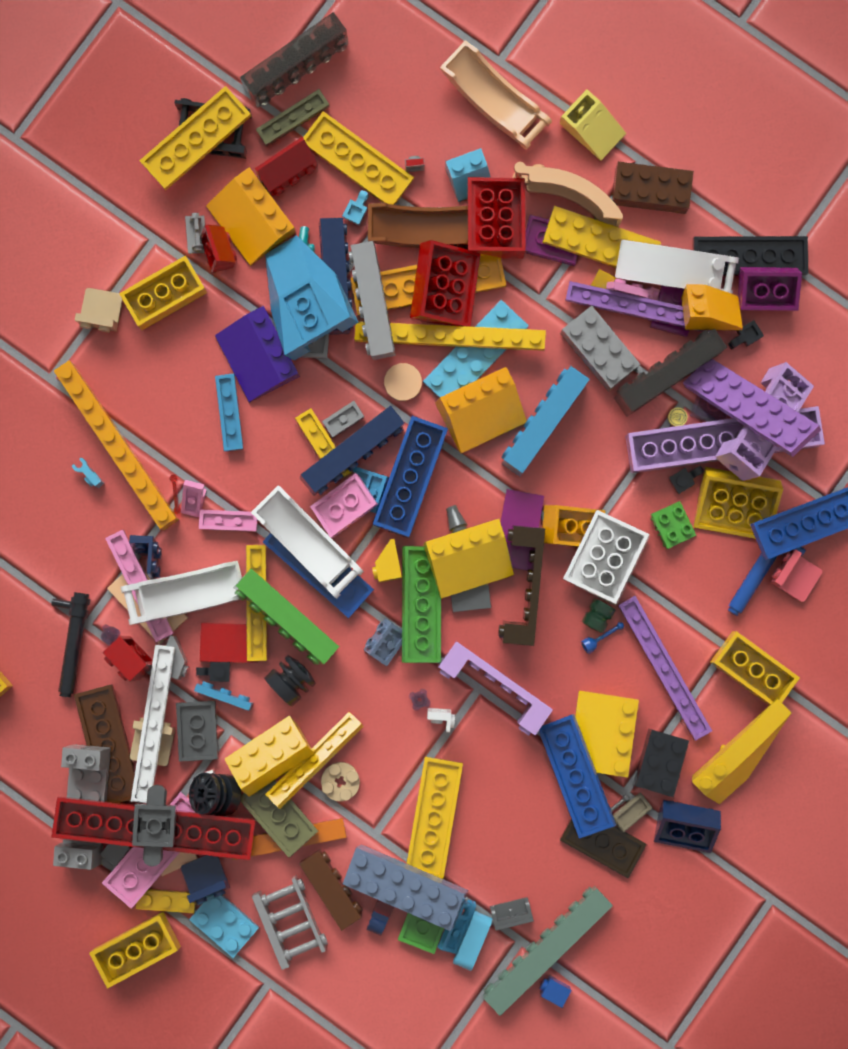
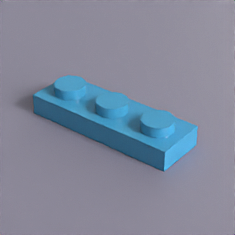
M205 681L202 684H196L195 692L248 711L252 708L253 702H250V698L239 694L236 697L231 695L232 691L225 688L220 690L214 689L213 684Z

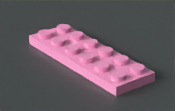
M182 792L170 804L177 805V810L195 812L190 805L189 798ZM132 847L102 884L132 909L180 852L163 850L162 861L156 866H148L143 860L144 848Z

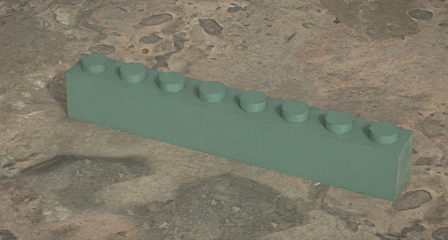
M596 886L593 888L588 887L582 893L583 897L578 902L574 901L568 907L569 911L564 916L561 914L555 919V925L551 929L546 928L540 934L541 938L536 943L533 941L526 948L527 952L522 957L519 955L513 960V966L510 969H504L498 975L499 979L494 984L490 983L483 990L485 992L483 994L484 1000L499 1016L613 906Z

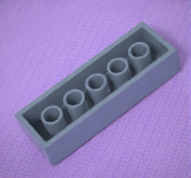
M362 844L356 847L343 881L345 886L449 931L455 927L469 891Z

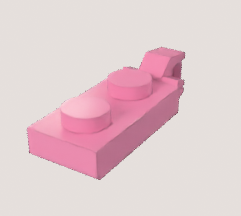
M621 279L607 282L606 286L608 290L657 301L660 292L659 289L654 287L642 289L643 285L632 283V285H627L626 281Z

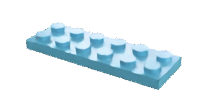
M500 300L475 327L527 329L529 325L507 304ZM455 347L424 379L423 383L440 398L478 380L507 349Z

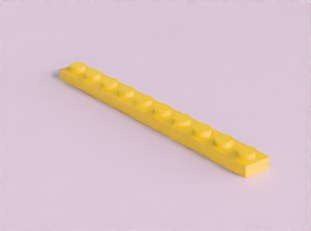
M365 322L356 324L355 342H368V337H364L362 329ZM390 323L394 344L545 351L546 330Z

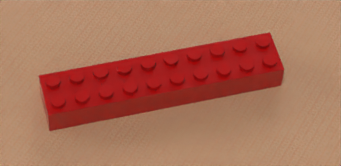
M62 796L57 797L51 838L144 848V846H132L135 805ZM177 810L174 847H163V850L250 860L256 819L214 814L201 815L196 812Z

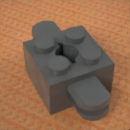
M162 785L151 786L147 791L146 804H135L132 846H144L143 860L148 866H156L162 861L163 847H174L177 805H166L167 791Z

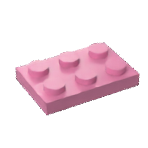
M355 473L310 507L330 538H334L378 506V503L360 476Z

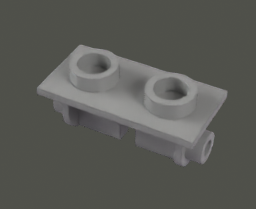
M192 213V216H185L188 254L205 253L204 245L200 240L205 226L204 216H199V213Z

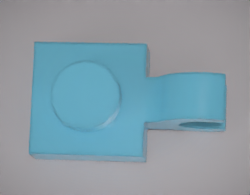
M361 190L356 202L350 199L342 217L360 226L368 210L367 207L363 206L369 197L368 193Z
M79 459L83 464L81 468H77L74 464L72 465L76 472L84 473L86 476L84 480L91 487L100 488L104 484L101 478L88 466L85 459Z

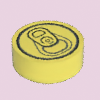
M674 408L668 414V422L673 427L684 425L688 418L686 411L682 408Z

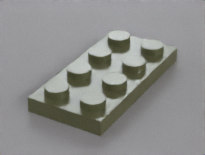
M275 780L250 797L245 793L241 795V803L288 858L319 832L292 799L279 809L265 795L277 783Z

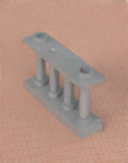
M297 875L292 877L293 884L269 895H263L261 891L252 895L282 970L290 966L292 957L318 946L321 952H325L326 945L328 944L325 934L320 933L303 892L305 885L302 879L298 880ZM297 892L300 903L277 913H270L267 907L270 905V902ZM301 910L305 911L308 921L282 932L277 931L275 924L278 920ZM312 928L316 939L291 950L284 948L282 943L284 939Z

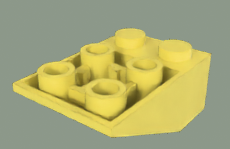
M587 89L561 116L559 123L600 161L626 135V132L602 102Z

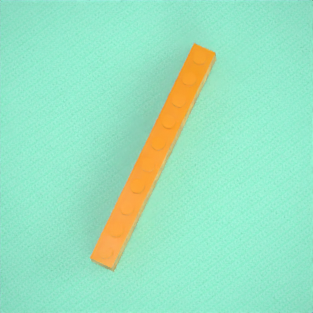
M69 360L55 369L54 373L159 529L164 531L177 522L179 518L75 364Z

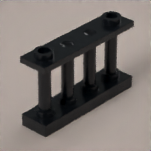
M187 98L175 100L176 108L181 110L179 126L187 120L188 111L196 112L205 103L192 102V100ZM244 123L235 130L234 141L231 144L222 141L209 154L246 159L247 151L245 146L241 144Z

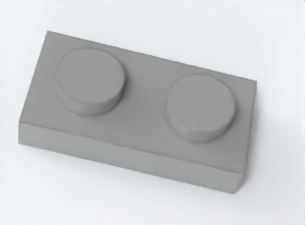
M352 401L322 422L332 438L365 418L355 401Z

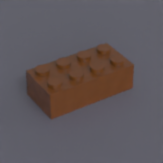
M618 161L615 168L612 201L617 206L686 214L690 206L694 171Z

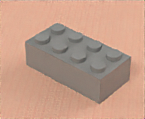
M590 306L565 326L560 333L608 392L640 366L637 359L593 306Z

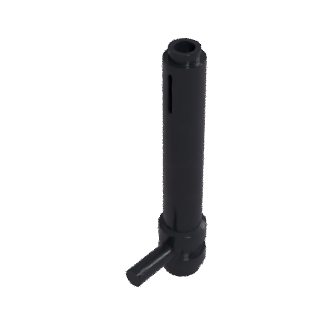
M74 592L71 601L52 599L51 605L54 607L69 609L70 616L58 689L62 697H71V694H74L85 619L88 618L89 612L87 606L90 605L91 600L89 599V594Z

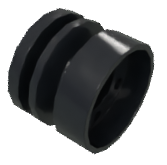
M287 655L285 660L289 666L280 662L279 665L283 672L279 673L273 669L264 679L287 704L293 707L301 699L297 690L300 688L307 693L309 689L304 683L307 682L313 687L316 682L302 663Z
M201 773L193 779L190 785L189 802L192 809L198 814L227 816L234 813L240 804L241 789L232 775Z

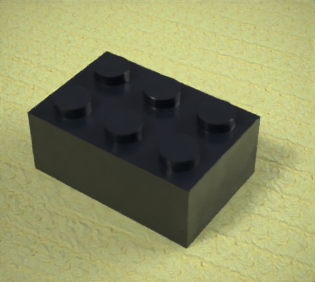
M648 728L633 785L674 797L689 740Z

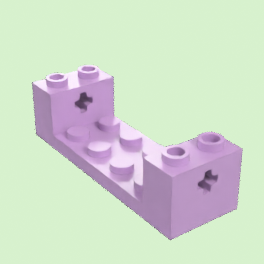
M787 362L769 368L761 381V384L767 388L765 392L799 412L814 387ZM744 426L736 439L722 444L715 458L744 481L759 477L777 447Z
M456 641L438 667L441 669L439 673L448 679L451 676L455 678L466 661L470 660L469 665L477 671L481 668L486 672L484 676L493 682L496 680L501 682L500 687L510 694L512 691L518 694L516 698L525 705L528 702L530 703L517 723L520 725L519 729L528 736L531 733L536 735L553 709Z

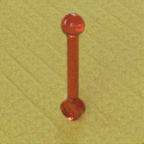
M173 474L170 476L175 503L173 511L175 514H179L181 508L178 505L176 487L178 477Z

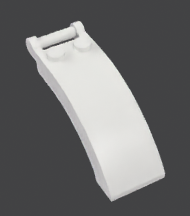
M621 239L615 277L685 289L686 284L708 285L732 294L733 290L731 288L734 272L739 258ZM725 262H729L723 289L721 288L724 266Z
M279 485L251 512L336 599L340 596L339 593L356 576L364 572ZM351 566L353 570L333 588L331 584Z
M238 561L120 587L121 592L124 593L130 619H128L129 625L191 613L241 600L234 594L236 590L233 588L242 578ZM134 590L136 593L137 602L141 614L140 617L137 616L134 604V599L132 595V591Z

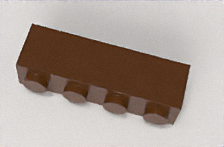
M319 849L302 860L300 866L342 931L361 919L363 909L358 901L354 902L351 898L352 892L350 888L343 885L340 881L342 876L337 868L333 869L330 865L331 859L327 852H322Z

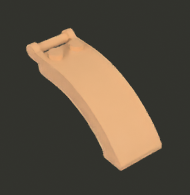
M466 40L440 67L449 81L482 115L518 142L524 149H528L531 141L545 126H549L552 123L551 118L543 113L537 104L508 83L487 62L479 50ZM537 118L541 120L525 138L522 136Z
M523 162L515 164V173L512 178H525L528 192L552 194L569 199L585 208L598 221L619 227L623 219L620 209L606 193L590 181L576 174L560 169L547 168L541 164L526 166Z

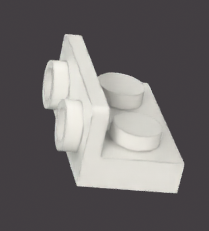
M428 708L427 719L431 720V723L442 724L443 720L446 721V732L450 733V728H454L455 714H451V709Z

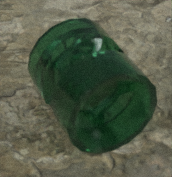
M594 598L589 606L591 611L586 612L581 622L603 634L608 626L607 620L613 617L616 610Z

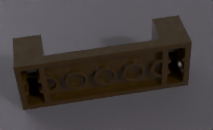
M512 525V529H508L507 540L511 541V545L533 547V550H529L528 562L532 563L531 570H527V581L530 582L529 589L525 590V600L528 601V607L524 608L523 619L526 623L503 620V625H499L498 636L503 643L534 646L545 528Z

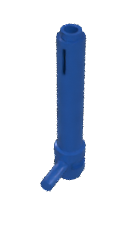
M803 547L796 548V550L802 553L801 556L806 551ZM762 553L760 554L729 603V612L736 616L743 612L777 556L764 560Z

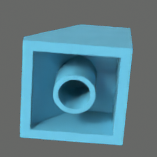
M481 148L445 161V169L458 202L468 199V177L491 178Z

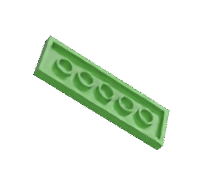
M422 546L402 547V663H441V597L425 548Z

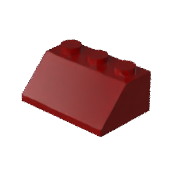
M301 137L257 166L255 171L259 181L271 197H273L274 195L279 196L289 185L297 184L305 174H312L316 170L317 161L304 138Z

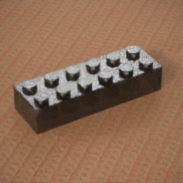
M332 12L242 75L240 79L244 91L257 108L267 105L272 97L281 95L289 85H295L301 80L302 76L314 72L319 64L328 62L336 52L344 51L348 45L347 29L335 13Z
M706 329L695 338V342L692 340L688 341L679 349L680 352L673 351L666 356L663 363L658 361L652 365L647 374L642 372L632 380V384L627 382L618 388L619 390L616 391L617 395L614 399L627 417L695 372L700 366L719 356L728 347L715 329L710 332Z

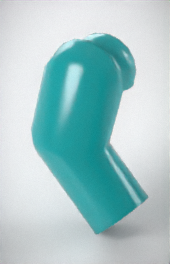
M306 226L300 227L299 238L315 253V245L308 243L309 228Z

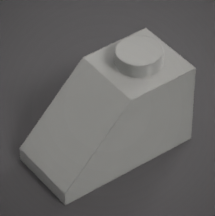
M170 635L166 646L175 647L171 677L179 680L181 677L186 676L189 666H186L188 661L177 636Z

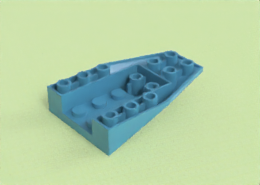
M297 235L265 254L271 313L285 356L296 360L310 352L309 344L336 328L343 332L359 323L336 273Z

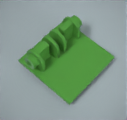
M680 501L650 514L652 517L650 520L657 527L655 530L659 531L660 534L658 536L661 535L663 547L665 546L666 549L696 536Z

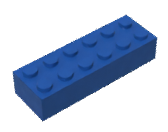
M411 416L373 526L410 538L448 428Z

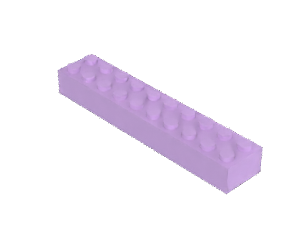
M819 406L800 409V414L817 423L821 428V431L802 449L824 445ZM732 418L628 433L625 438L631 474L719 461L715 456L722 444L736 439L744 425ZM777 447L774 453L784 452Z

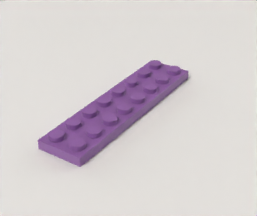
M708 358L683 382L685 388L792 457L821 431L820 425L712 358Z

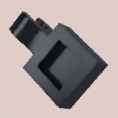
M753 320L743 326L742 330H737L736 332L739 336L727 344L731 350L742 343L748 347L764 337V335Z
M698 466L688 473L686 468L668 479L676 492L680 494L695 485L693 479L702 474L704 470L701 466Z
M210 662V668L196 667V675H210V681L230 682V662Z

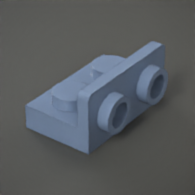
M384 619L378 624L374 635L367 640L364 651L388 666L402 646V630L389 620Z

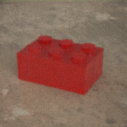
M119 636L102 652L106 656L104 660L111 667L115 666L119 670L117 673L124 681L140 680L152 669L153 659L131 636Z

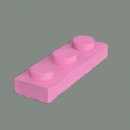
M200 510L199 529L257 532L258 519L251 512Z

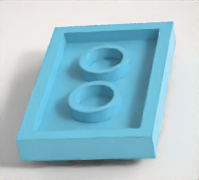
M214 895L208 897L207 902H204L189 919L232 958L235 957L259 928L255 922L224 895L216 898Z

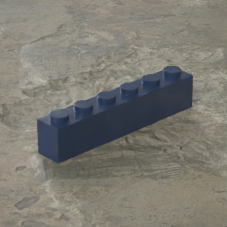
M320 218L321 259L336 273L348 298V291H351L350 279L347 280V272L350 271L349 261H346L345 255L348 254V242H345L344 235H347V224H343V218ZM348 298V301L352 307V299ZM336 328L328 334H349L350 328L343 332Z
M390 405L300 475V480L313 496L317 493L319 495L323 494L329 489L328 485L330 483H337L344 477V472L347 470L353 471L359 465L357 462L371 457L374 454L373 450L379 447L381 449L389 442L388 438L392 435L394 437L398 436L403 431L402 428L405 422Z

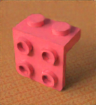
M794 549L785 553L782 558L783 563L780 568L777 567L773 572V579L770 583L798 601L804 602L820 578L822 570L801 557L802 553Z

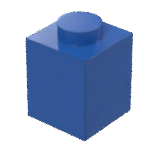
M550 975L547 979H543L539 987L541 997L563 1008L572 991L570 986Z

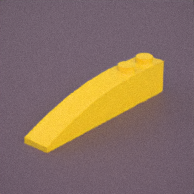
M777 698L692 775V782L705 796L721 804L749 778L791 715V711Z

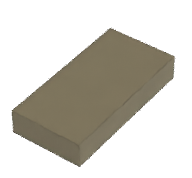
M638 793L613 814L617 827L621 832H625L648 813L652 806L642 793Z

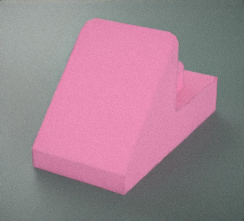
M185 480L183 484L181 513L199 517L206 495L204 484Z

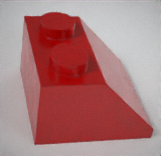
M205 225L200 240L204 245L203 249L211 273L233 268L236 263L235 261H237V256L230 246V234L225 231L223 226Z

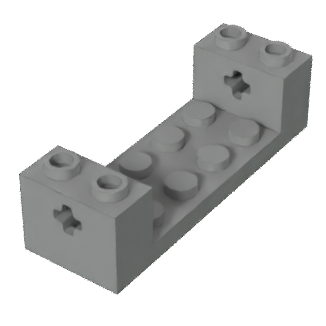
M78 744L63 747L61 767L69 768L67 797L107 802L111 748ZM63 839V842L54 848L53 866L92 870L102 864V856L100 854L103 851V843Z

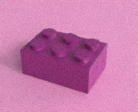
M740 267L738 286L740 309L798 311L802 272L798 268Z

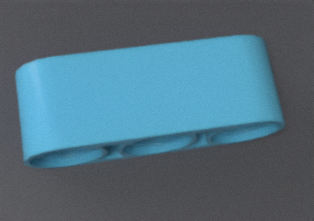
M474 911L457 954L454 957L453 964L472 971L493 918Z

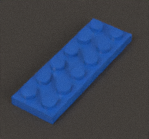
M848 487L750 524L764 560L848 529Z
M272 533L263 541L268 548L348 618L374 591L360 576H356L339 593L340 596L336 599ZM348 567L331 584L333 588L352 571L351 568Z
M572 714L541 726L539 733L578 837L582 838L616 826L575 715Z

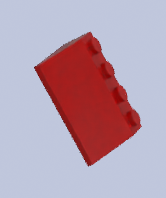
M468 177V252L505 259L524 258L526 252L525 178Z
M434 240L420 243L410 318L430 323L471 327L481 254L468 252L467 249Z

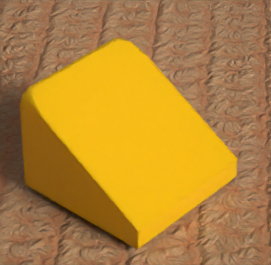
M599 269L591 286L606 289L607 282H614L616 277Z

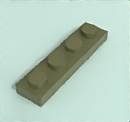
M320 89L258 127L256 131L266 147L330 107Z

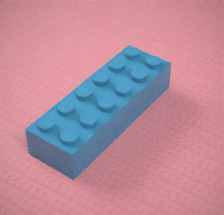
M572 366L568 370L564 368L556 380L559 382L557 386L553 384L546 394L547 400L544 401L542 399L534 412L537 414L535 416L531 415L523 426L526 428L524 432L519 431L513 439L514 446L512 448L508 446L501 457L504 459L502 465L521 477L590 379Z

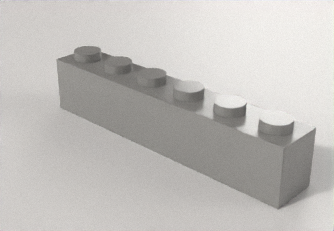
M373 241L351 245L352 251L349 252L350 262L354 263L355 270H352L354 282L357 281L358 288L355 291L357 300H361L362 307H359L360 317L364 318L365 321L362 329L364 337H368L369 344H366L367 355H371L373 360L396 356L376 246Z

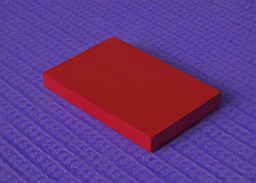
M201 623L200 661L258 663V661H247L246 624Z

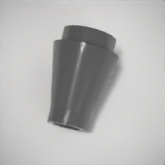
M457 506L448 507L446 511L449 531L455 533L467 529V523Z

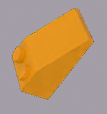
M686 284L681 297L685 330L743 329L737 295L708 285Z
M545 505L543 528H545L544 543L579 546L597 509Z

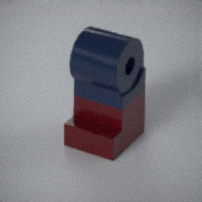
M377 900L366 930L381 936L394 906Z

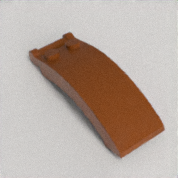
M388 203L368 204V242L373 241L375 244L420 248V243L434 240L456 247H468V206L410 207Z

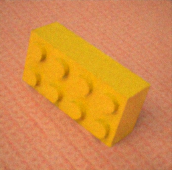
M185 255L119 294L137 326L144 330L207 294V291Z
M737 631L731 632L710 661L711 664L767 705L772 704L777 698L783 702L800 679V677Z
M288 716L226 757L225 761L240 789L250 797L315 753L298 724Z
M161 912L94 948L89 954L108 989L178 951L181 945L164 912Z

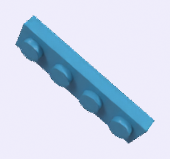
M235 374L215 376L224 452L244 450Z

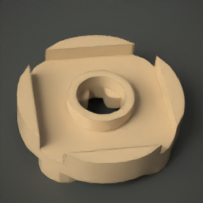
M337 762L325 769L321 777L322 790L327 797L334 801L349 800L357 793L360 786V778L356 769L346 762ZM343 776L346 785L338 787L335 779Z

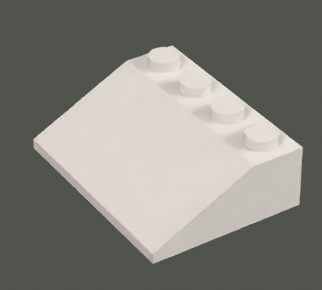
M596 510L563 579L617 606L650 538V534Z

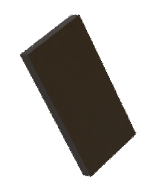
M572 818L560 838V841L626 878H629L647 845L627 832H621L616 826L579 838Z

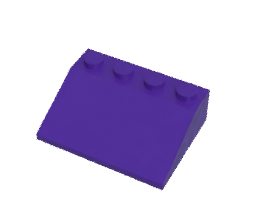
M264 306L246 314L215 335L249 403L300 377L291 358L285 356L279 335Z

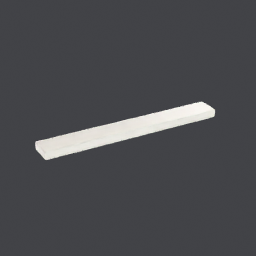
M155 645L131 802L146 803L147 791L155 783L175 647Z

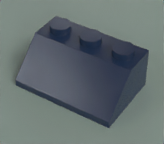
M663 800L658 814L654 842L711 853L721 830V811Z

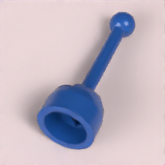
M618 622L616 627L596 639L585 638L581 641L584 650L588 654L594 652L597 648V642L618 629L622 630L624 624Z

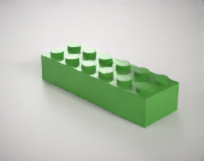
M253 569L248 570L233 587L236 590L234 594L242 601L246 599L250 602L249 607L254 612H261L265 616L263 619L270 626L276 625L279 628L278 633L285 639L290 638L293 640L294 643L292 645L300 652L305 651L308 654L307 658L313 664H325L340 647Z

